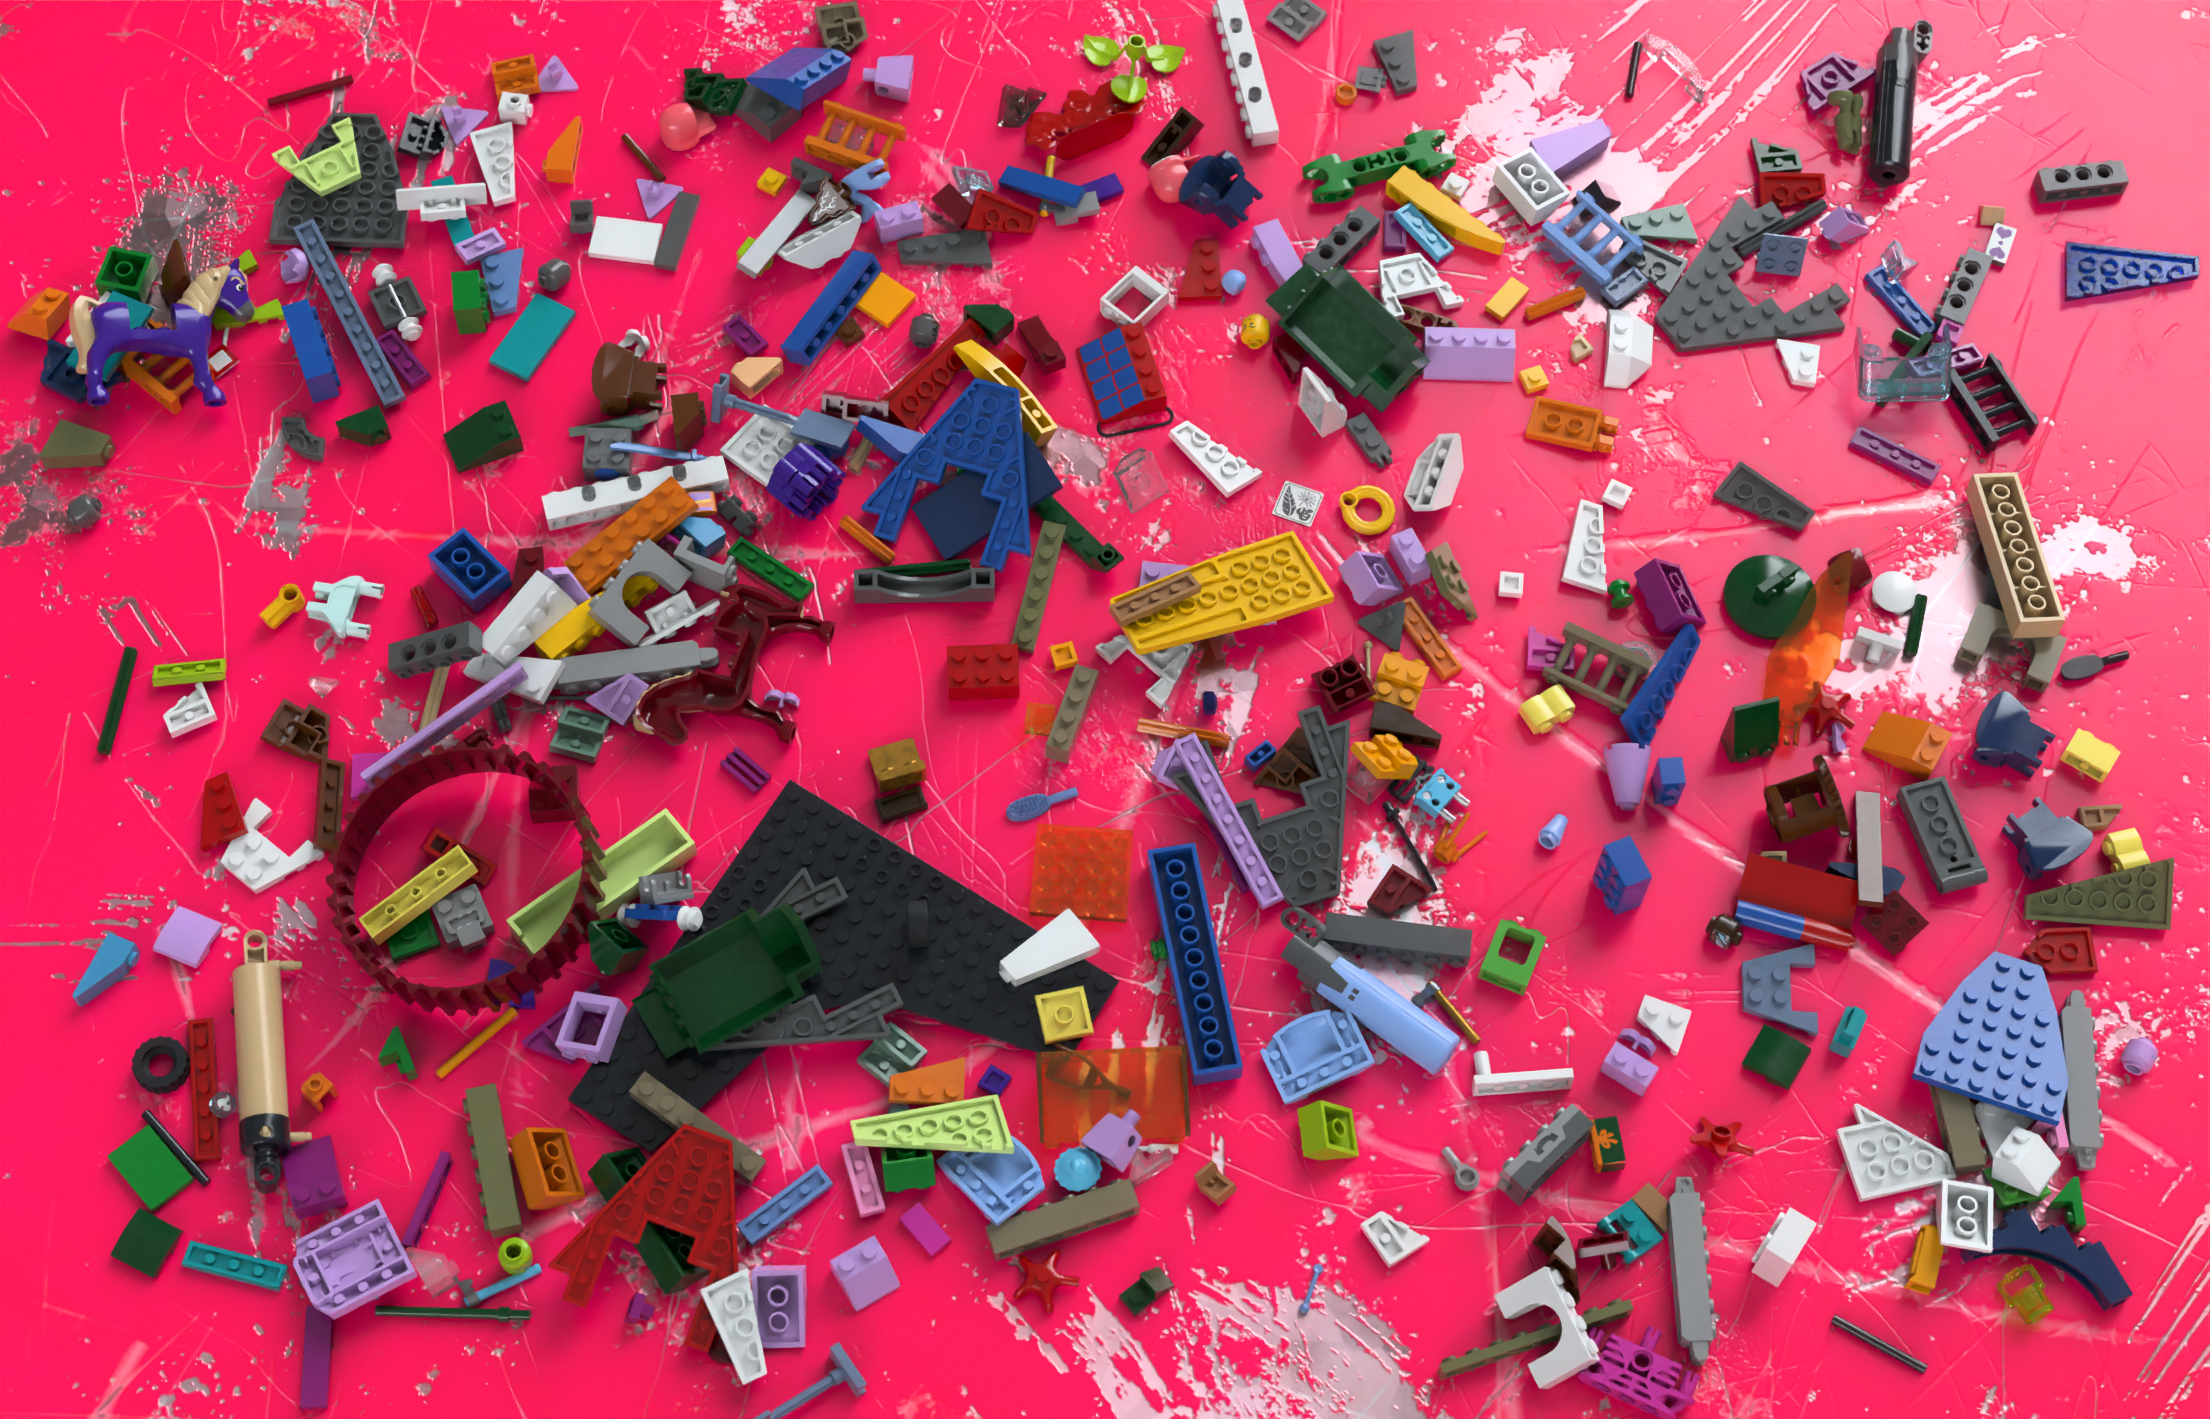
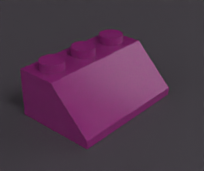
M1654 558L1634 572L1637 579V587L1643 592L1646 599L1645 604L1652 611L1655 618L1654 623L1661 632L1676 634L1680 632L1684 624H1693L1694 628L1707 623L1679 564Z

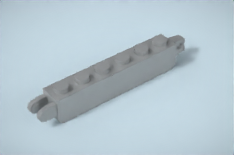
M689 640L564 657L559 660L563 661L566 666L553 689H560L561 694L575 695L589 690L597 692L628 673L635 675L647 684L663 681L677 675L683 676L688 672L694 673L696 668L702 670L714 668L720 664L719 653L716 648H699L698 643Z
M2073 990L2065 1000V1008L2058 1016L2068 1075V1086L2062 1110L2069 1142V1148L2066 1152L2075 1156L2078 1170L2093 1171L2096 1164V1153L2104 1144V1135L2100 1133L2099 1126L2102 1122V1111L2098 1109L2100 1087L2096 1084L2099 1065L2095 1062L2094 1056L2097 1052V1041L2093 1039L2095 1017L2091 1014V1008L2085 1006L2084 994L2080 990Z
M1676 1177L1674 1193L1667 1203V1218L1677 1341L1683 1348H1689V1357H1691L1692 1365L1699 1367L1704 1365L1709 1354L1708 1348L1713 1339H1716V1325L1711 1323V1314L1714 1313L1713 1299H1709L1708 1291L1711 1290L1712 1279L1711 1275L1707 1274L1706 1265H1709V1251L1704 1248V1241L1707 1240L1706 1225H1702L1705 1205L1704 1201H1700V1194L1695 1193L1691 1177Z

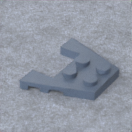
M1814 944L1742 962V1011L1771 1022L1775 1020L1786 1024L1788 1028L1794 1030L1796 1028L1808 1032L1807 1034L1810 1036H1817L1818 1013L1792 1011L1790 967L1814 968Z

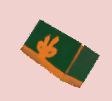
M1617 1117L1591 1119L1594 1126L1588 1139L1595 1173L1624 1170L1626 1162L1621 1163V1161H1626Z

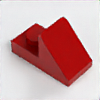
M1007 343L1004 344L1002 351L987 346L983 347L1021 379L1027 360Z

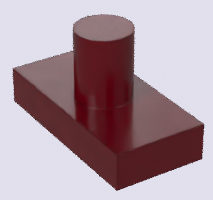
M1629 1230L1579 1239L1577 1248L1579 1258L1599 1255L1602 1269L1609 1270L1615 1268L1617 1262L1614 1253L1630 1250L1631 1238Z

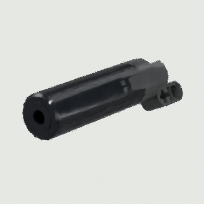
M1925 20L1917 21L1911 30L1903 27L1892 28L1885 38L1883 46L1877 52L1868 175L1873 182L1880 185H1898L1904 183L1910 176L1918 65L1924 61L1931 51L1933 27Z

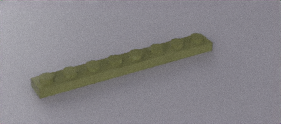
M1616 1299L1607 1304L1608 1307L1602 1309L1593 1307L1584 1311V1315L1581 1317L1587 1326L1585 1331L1589 1330L1590 1327L1596 1328L1630 1316L1634 1309L1630 1299L1623 1302L1621 1299ZM1561 1320L1560 1323L1552 1326L1551 1323L1543 1324L1536 1328L1537 1331L1529 1334L1527 1331L1517 1333L1513 1336V1339L1505 1342L1503 1339L1496 1340L1490 1343L1488 1348L1482 1350L1479 1347L1470 1349L1465 1352L1464 1356L1456 1358L1454 1355L1443 1359L1437 1369L1440 1381L1560 1340L1562 1335Z

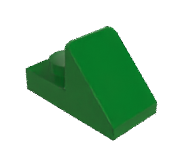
M393 1027L378 1060L382 1067L396 1062L401 1075L406 1073L409 1081L418 1078V1074L399 1027Z
M2073 1177L2047 1207V1209H2066L2064 1211V1221L2066 1225H2069L2070 1233H2080L2086 1226L2079 1177Z

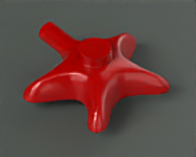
M1819 681L1813 683L1812 700L1793 707V711L1796 713H1808L1813 716V734L1816 737L1822 735L1825 726L1831 721H1839L1850 730L1856 724L1853 719L1845 715L1840 709L1842 705L1852 698L1851 694L1845 692L1838 695H1830L1822 689Z
M1700 1117V1125L1703 1132L1689 1137L1691 1143L1709 1149L1719 1159L1726 1158L1728 1152H1738L1753 1157L1755 1152L1754 1147L1742 1144L1736 1139L1735 1134L1742 1127V1124L1739 1122H1733L1726 1126L1714 1125L1706 1117Z
M1059 1249L1053 1250L1040 1264H1035L1026 1256L1019 1255L1018 1262L1022 1266L1026 1278L1022 1285L1014 1292L1013 1298L1018 1300L1027 1294L1035 1293L1041 1300L1044 1310L1047 1313H1052L1054 1311V1290L1059 1286L1079 1287L1080 1277L1062 1275L1057 1272V1264L1061 1257Z

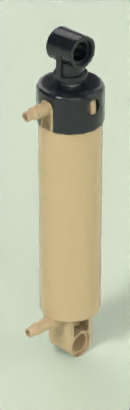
M251 930L244 936V965L237 967L232 973L240 1119L238 1124L239 1145L241 1154L254 1160V1184L256 1189L261 1193L269 1194L276 1191L280 1185L279 1157L290 1151L292 1142L312 1140L311 1132L290 1131L281 971L301 969L302 962L294 960L268 961L265 934L260 930ZM257 942L261 945L255 948L251 947L249 944ZM271 1174L274 1178L270 1181H264L261 1176Z

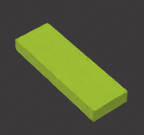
M226 658L155 665L152 676L153 687L226 680Z

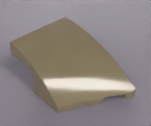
M857 1L814 8L824 48L839 50L845 55L868 38L864 16L860 17Z

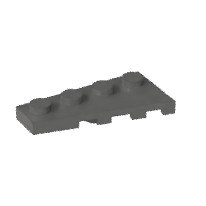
M963 230L897 241L901 264L930 266L931 263H937L951 267V264H958L974 268V265L993 269L987 237L984 231Z
M1742 461L1735 466L1712 497L1799 532H1802L1815 515V511Z

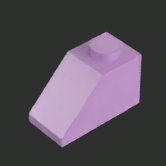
M1838 206L1819 222L1823 228L1822 234L1829 241L1832 240L1838 243L1870 231L1860 213Z

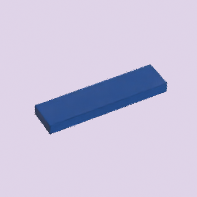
M1009 165L998 180L1000 187L1072 208H1077L1086 193L1085 187Z
M1883 264L1865 274L1864 279L1915 336L1920 338L1925 331L1930 334L1938 331L1939 327Z

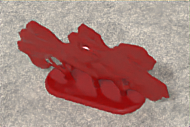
M1112 80L1099 86L1095 95H1089L1084 90H1069L1068 100L1064 101L1062 108L1065 110L1063 114L1059 115L1052 112L1032 113L1029 119L1030 123L1024 130L1028 135L1025 138L1026 145H1036L1040 150L1048 151L1055 147L1056 142L1059 141L1056 147L1058 158L1066 161L1075 159L1125 137L1133 127L1134 120L1132 116L1140 115L1143 106H1146L1147 103L1144 99L1136 103L1123 102L1113 94L1111 90ZM1063 132L1066 135H1063L1061 138L1059 136H1056L1055 133Z

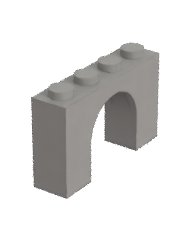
M649 538L643 543L641 541L637 542L631 550L634 555L629 561L624 559L617 567L618 575L615 578L610 577L602 586L605 589L601 596L596 594L588 604L591 609L587 614L629 648H633L650 627L631 613L625 606L622 590L626 580L637 575L648 576L674 595L692 574Z

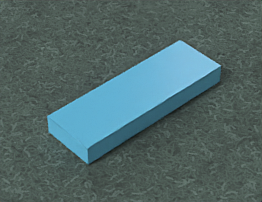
M1409 202L1394 213L1393 217L1437 263L1453 252L1454 247L1412 202Z

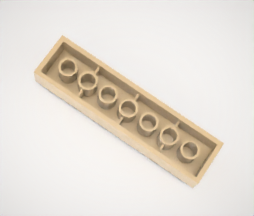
M2017 472L1973 474L1967 486L1966 494L2012 639L2057 637L2066 619Z

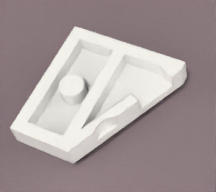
M1777 339L1775 347L1779 349L1782 355V363L1788 371L1791 384L1814 388L1820 346Z

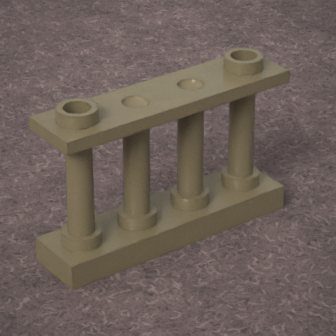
M1567 621L1561 636L1565 637V644L1553 668L1545 666L1541 676L1545 677V680L1550 684H1560L1608 707L1612 713L1622 716L1629 706L1625 702L1638 675H1647L1653 661ZM1580 644L1586 647L1587 652L1573 679L1561 673L1574 645ZM1600 653L1608 657L1609 661L1594 689L1582 682L1595 655ZM1623 664L1629 667L1630 672L1616 699L1605 694L1604 691L1616 666Z

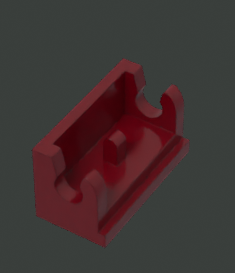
M948 183L931 199L964 230L972 204Z

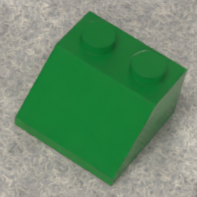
M880 1147L886 1192L898 1193L905 1189H926L936 1185L932 1150Z

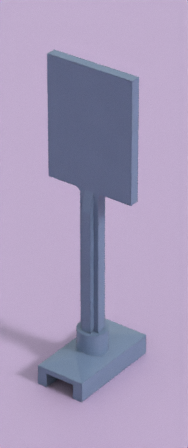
M725 373L720 374L719 384L714 383L711 421L715 423H720L728 408H737L794 425L790 430L791 436L840 451L856 427L855 423L806 408L797 417L739 399L738 396L729 394L730 375Z
M838 1342L831 1346L829 1351V1357L837 1368L829 1372L827 1377L775 1408L771 1413L767 1410L754 1419H781L834 1385L838 1386L844 1381L847 1382L858 1398L866 1393L864 1387L867 1386V1383Z

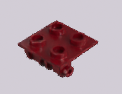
M1893 889L1883 899L1882 908L1874 907L1859 923L1895 956L1897 953L1900 954L1906 948V945L1929 922L1899 892Z

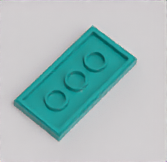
M115 291L111 293L106 301L127 303L130 329L144 327L154 313L153 307ZM75 347L66 363L68 366L76 369L79 355ZM117 352L107 359L103 368L104 381H109L127 352Z
M537 293L489 358V363L529 382L575 318L576 311Z

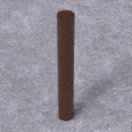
M627 133L623 134L621 140L660 183L664 182L666 176Z

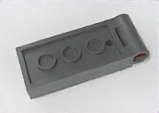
M1945 776L1900 787L1896 797L1938 892L1943 895L1987 883V870L1980 859Z

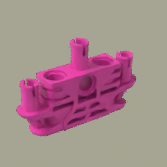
M1652 1326L1646 1327L1640 1345L1611 1333L1602 1354L1598 1355L1600 1360L1591 1365L1597 1369L1596 1372L1590 1373L1589 1367L1578 1373V1378L1585 1384L1661 1419H1676L1675 1414L1696 1403L1692 1396L1701 1378L1695 1373L1691 1382H1689L1693 1372L1685 1371L1678 1391L1673 1389L1682 1365L1654 1353L1662 1332L1656 1329L1651 1338L1654 1330ZM1590 1327L1587 1335L1599 1348L1605 1333L1599 1330L1594 1339L1597 1328ZM1635 1359L1644 1360L1647 1367L1637 1366ZM1666 1401L1673 1403V1406L1670 1408L1666 1407Z

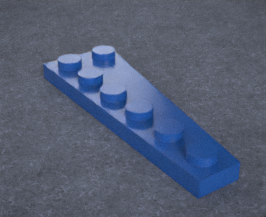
M1684 624L1620 717V721L1631 742L1638 743L1639 748L1645 749V745H1650L1657 731L1655 725L1658 719H1663L1666 713L1664 707L1667 701H1672L1675 695L1674 687L1677 682L1682 681L1686 669L1689 667L1701 643L1693 624Z

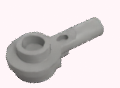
M1445 1147L1441 1153L1456 1171L1455 1183L1457 1187L1464 1191L1474 1190L1480 1182L1478 1172L1474 1168L1469 1167L1468 1164L1463 1165L1450 1147Z

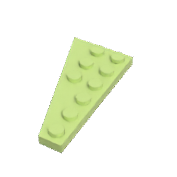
M997 1094L850 1121L856 1146L1014 1154V1145Z

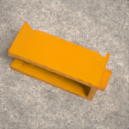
M1932 1224L1922 1225L1916 1234L1917 1237L1907 1275L1909 1281L1904 1286L1906 1289L1929 1295L1931 1289L1935 1288L1944 1245H1940L1937 1226Z

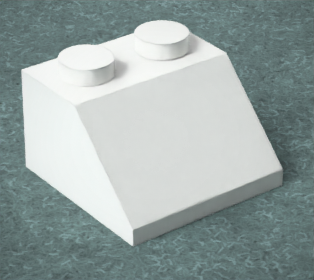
M2015 1126L1993 1156L1991 1177L2039 1196L2060 1167L2061 1162L2038 1134Z

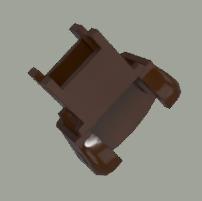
M611 342L604 343L595 357L591 377L592 390L595 397L600 400L601 413L607 416L628 415V412H633L634 408L658 409V411H662L663 403L656 402V400L662 401L663 397L662 391H658L659 383L667 384V376L657 375V373L666 374L667 364L639 361V356L635 355V351Z

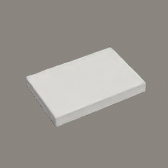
M597 216L588 255L594 258L654 265L663 225Z

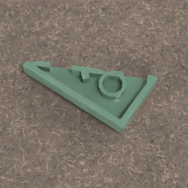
M657 409L640 416L632 414L603 420L601 423L568 428L570 437L585 435L586 428H630L632 431L644 429L643 425L659 419V413Z

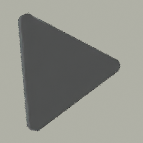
M1400 601L1359 619L1358 624L1394 651H1399L1406 604L1404 601Z

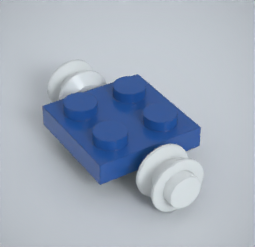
M623 903L617 911V919L626 927L630 926L631 928L638 927L642 919L674 920L683 931H697L703 922V916L698 907L690 908L688 906L670 905L669 910V905L651 904L650 909V904L633 903L630 905L629 903Z

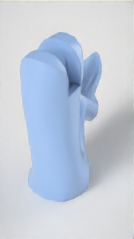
M876 159L840 180L851 189L852 195L850 198L855 203V206L860 205L862 207L861 223L869 221L874 215V211L883 209L869 196L858 192V190L878 189L891 179L889 172L881 173L876 177L874 175L875 172L885 166L882 159Z

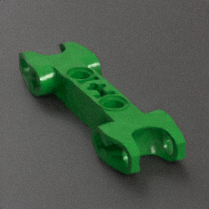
M1422 130L1406 136L1403 141L1405 146L1360 156L1342 162L1338 154L1322 156L1302 167V176L1307 180L1319 179L1325 183L1312 191L1314 203H1336L1352 197L1355 193L1353 187L1389 179L1404 165L1410 170L1416 171L1422 179H1427L1454 167L1457 158L1452 153H1438L1434 151L1435 147L1445 142L1446 133L1444 130Z

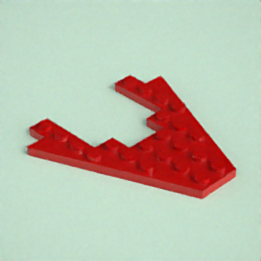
M684 1123L549 1263L548 1268L570 1276L561 1301L586 1309L613 1237L615 1236L638 1245L647 1221L696 1238L687 1263L711 1271L705 1287L737 1273L738 1252L732 1141ZM701 1296L683 1345L708 1354L717 1328Z

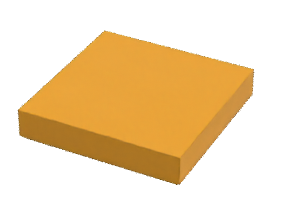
M880 272L855 307L889 329L916 300V294L883 272Z

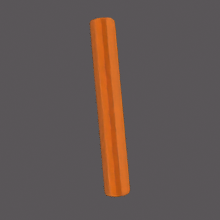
M1139 718L1137 723V731L1176 739H1181L1195 732L1200 742L1208 740L1209 745L1227 748L1230 742V735L1226 733L1146 718Z

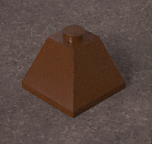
M178 239L173 240L161 273L163 285H159L162 299L167 298L169 306L171 303H177L182 298L183 293L192 282L188 264Z

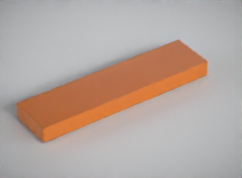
M1410 596L1404 599L1406 607L1403 627L1441 680L1444 681L1461 672L1463 666L1413 597Z

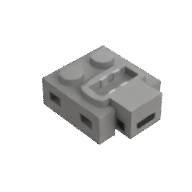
M476 883L446 895L431 906L449 950L462 946L465 954L487 946L488 943L485 936L496 932Z

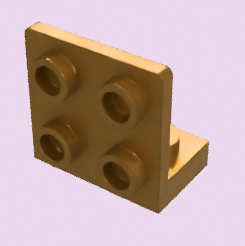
M913 738L868 750V756L881 793L927 780L926 766L924 760H920Z

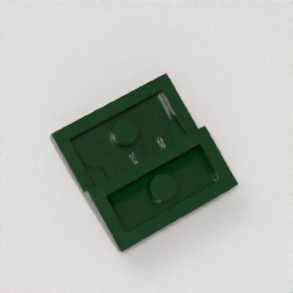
M1764 1024L1744 1058L1742 1066L1743 1069L1764 1076L1768 1083L1789 1090L1810 1055L1811 1048L1795 1038Z
M139 1208L123 1230L110 1256L152 1278H157L168 1254H173L184 1231Z

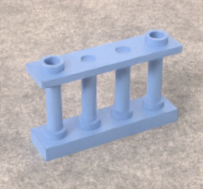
M1578 189L1576 191V198L1579 203L1558 223L1552 224L1547 220L1542 225V232L1553 244L1605 287L1612 282L1611 271L1632 250H1635L1640 256L1644 253L1643 241L1638 235L1629 233L1594 203L1595 200L1589 193L1586 192L1584 194ZM1586 208L1594 217L1574 237L1568 238L1564 234V229ZM1601 222L1610 229L1590 251L1587 250L1585 252L1580 248L1579 243ZM1617 236L1626 243L1606 265H1600L1595 261V257Z

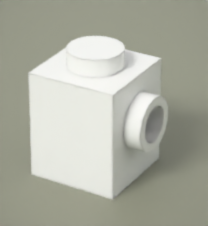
M502 92L498 107L500 121L504 123L512 121V124L527 125L528 117H532L533 104H530L529 96L526 94Z

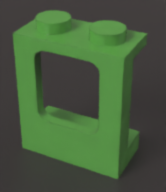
M1501 919L1481 966L1478 978L1524 996L1547 937L1538 930L1526 929L1519 926L1515 921ZM1505 936L1532 946L1524 965L1517 964L1498 955Z

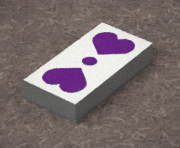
M1995 223L1985 254L1994 257L1991 264L2004 268L2017 229Z

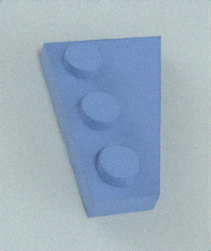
M523 248L492 254L480 260L494 317L517 312L522 260L524 259Z

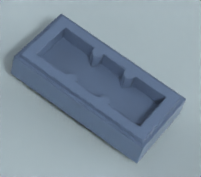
M1633 266L1603 287L1600 293L1616 308L1648 285L1649 280Z

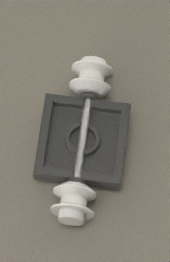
M377 265L372 272V277L376 279L375 283L379 288L369 291L368 295L385 331L398 326V330L402 332L401 337L404 340L414 341L418 339L423 332L418 318L428 314L411 277L407 276L396 281L397 275L393 272L392 265Z

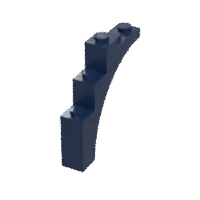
M2014 1208L2002 1215L2003 1220L1999 1223L1998 1228L1993 1229L1992 1253L1964 1249L1960 1254L1965 1263L1982 1257L1996 1255H2016L2041 1260L2061 1269L2076 1279L2093 1295L2104 1312L2126 1302L2133 1295L2101 1241L2094 1244L2089 1241L2077 1248L2063 1224L2056 1228L2050 1225L2039 1231L2026 1208L2019 1211Z

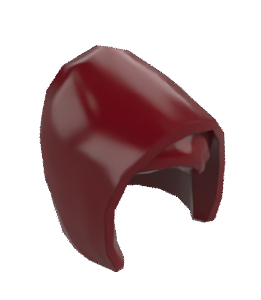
M1860 548L1841 552L1827 562L1830 584L1840 596L1851 595L1872 582V573Z

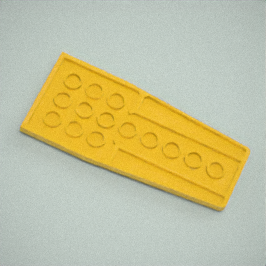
M1290 531L1230 550L1113 597L1110 600V605L1187 571H1190L1201 585L1200 593L1121 627L1138 655H1143L1271 623L1334 602V594L1294 531Z

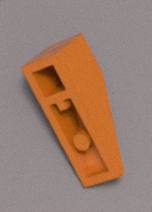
M576 116L548 150L547 159H543L542 171L546 173L548 182L574 183L583 132L581 116Z

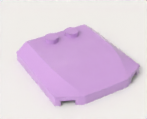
M379 1199L296 1240L297 1255L294 1257V1268L313 1307L333 1319H337L417 1277Z

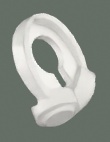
M629 329L626 332L625 338L618 345L626 348L638 343L635 348V355L639 356L640 361L645 352L650 349L649 339L646 336H641L638 330Z

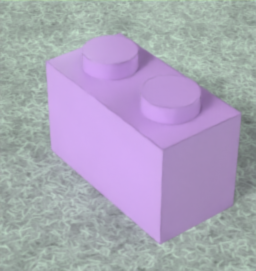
M917 201L874 211L875 228L881 244L924 233L923 217Z
M1412 527L1392 535L1388 549L1408 585L1411 586L1430 578L1431 569L1425 557L1426 552Z
M1616 1041L1604 1059L1600 1072L1640 1097H1643L1654 1080L1659 1067Z

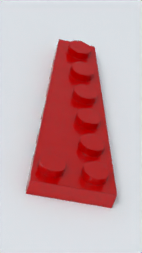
M971 317L881 399L883 401H890L889 414L901 427L914 431L964 364L953 347L969 340L979 344L986 335Z

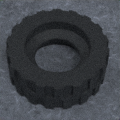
M152 1037L147 1042H143L134 1052V1057H132L133 1066L131 1067L134 1076L141 1087L150 1093L154 1092L160 1095V1093L168 1094L173 1090L176 1091L179 1089L178 1087L183 1086L186 1078L190 1075L189 1055L179 1041L173 1040L172 1037ZM159 1054H167L173 1059V1069L165 1076L153 1075L149 1070L150 1061Z

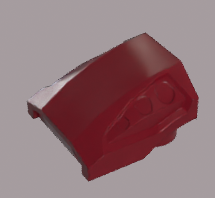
M1354 655L1349 656L1340 663L1337 662L1335 665L1323 669L1321 672L1318 671L1311 674V678L1314 679L1333 714L1376 695L1368 676Z

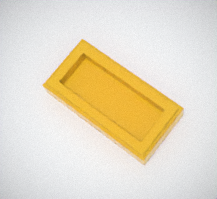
M1511 277L1485 305L1484 310L1503 322L1529 293V288Z

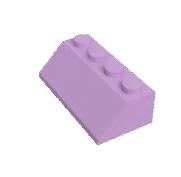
M1425 327L1422 351L1431 362L1423 370V379L1513 382L1516 349L1515 329Z

